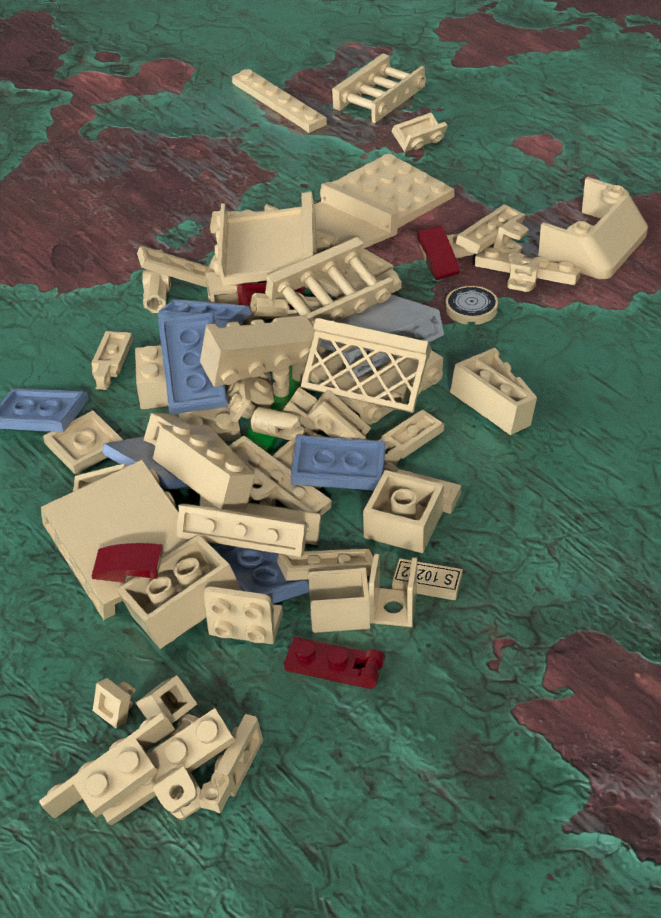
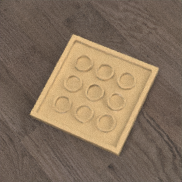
M389 153L331 182L398 211L397 229L454 198L455 190Z

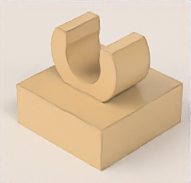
M108 678L97 682L92 711L117 729L127 723L128 711L133 707V702L130 701L131 694L135 693L136 689L127 682H121L116 685Z

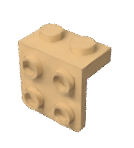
M211 586L205 588L203 596L209 635L274 645L283 616L281 605L272 604L271 597L266 594Z

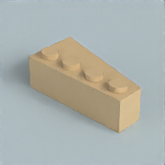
M306 315L275 318L272 323H264L262 319L253 320L251 325L240 326L238 322H229L224 328H218L216 324H207L200 363L214 388L222 385H231L236 381L249 377H258L275 369L283 370L294 364L307 363L315 331Z
M176 422L173 426H160L153 460L217 508L222 510L246 509L255 474L209 425L189 426Z

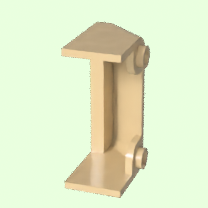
M587 177L584 186L582 213L600 218L595 226L585 221H578L569 226L567 230L543 222L540 229L538 257L548 258L549 262L554 263L571 262L575 264V267L582 268V274L597 279H608L614 275L646 238L648 225L626 189L620 185H612Z

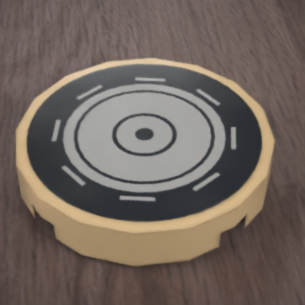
M460 287L447 295L445 301L446 313L452 320L458 323L468 325V322H475V325H480L492 320L496 316L498 299L493 292L483 287Z

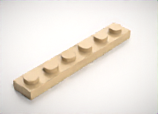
M245 69L232 76V83L307 132H313L327 125V118L252 70Z

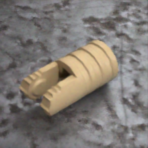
M258 407L252 415L251 427L256 433L296 441V435L306 436L305 428L301 427V419L297 415Z

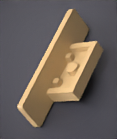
M269 372L228 385L227 395H229L228 409H230V421L237 423L251 401L269 409L274 402L271 374Z
M164 712L146 719L138 730L127 738L114 742L109 751L98 759L85 763L73 777L64 783L53 786L47 795L39 801L41 806L53 818H56L83 799L91 813L97 818L158 773L146 752L175 732L176 729Z

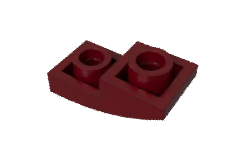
M439 225L417 232V239L427 256L426 263L435 280L458 275L460 273L459 266L443 227Z
M126 543L99 548L91 575L92 579L125 583L126 576L157 579L163 554L162 544Z

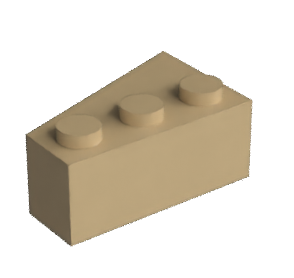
M496 348L455 364L450 393L510 435L531 426L537 397L520 377L515 378L511 373L510 364L508 362L503 363L498 357L499 351Z

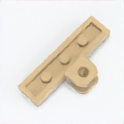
M504 204L458 234L456 244L463 247L465 251L479 254L493 243V248L500 250L501 253H520L523 248L522 245L511 240V238L520 240L523 236L527 235L528 228L522 225L525 214Z
M496 248L484 249L475 259L476 267L510 273L507 287L524 292L533 290L536 286L537 278L575 285L580 278L582 269L575 267V264L571 262L554 263L549 262L550 260L544 257L527 258L522 253L512 252L506 254L501 253Z
M242 436L229 445L231 450L255 474L248 502L257 500L262 505L275 506L277 499L289 509L321 513L322 515L331 509L332 500L313 486L291 485V470L247 437Z
M215 708L147 753L158 773L102 814L107 823L110 825L115 824L155 796H157L163 807L179 820L186 819L201 808L198 800L201 788L190 772L236 742Z

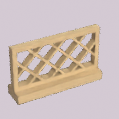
M320 318L315 319L313 327L315 333L301 388L321 393L329 389L335 396L414 413L426 362L430 357L432 349L428 341ZM320 341L332 342L337 351L322 359L318 353ZM337 344H342L345 346L339 348ZM352 347L360 348L365 357L349 365L343 353ZM365 350H370L373 352L367 355ZM380 353L388 354L393 363L377 371L370 359ZM340 355L347 368L332 376L325 364ZM393 356H398L401 358L395 361ZM317 357L319 362L315 364V360ZM408 359L419 361L417 371L407 378L398 366ZM368 361L375 374L360 383L353 370ZM322 366L329 379L320 385L310 383L312 372ZM396 367L403 380L388 389L381 376ZM350 372L357 385L348 391L340 390L336 380ZM378 378L385 391L376 397L368 396L363 387ZM414 379L413 387H411L409 382ZM331 383H333V385H334L335 388H331V387H327V386L330 385ZM405 384L411 392L408 405L396 402L391 394ZM360 389V390L362 391L363 395H362V394L355 393V392ZM389 396L391 401L384 400L383 398Z

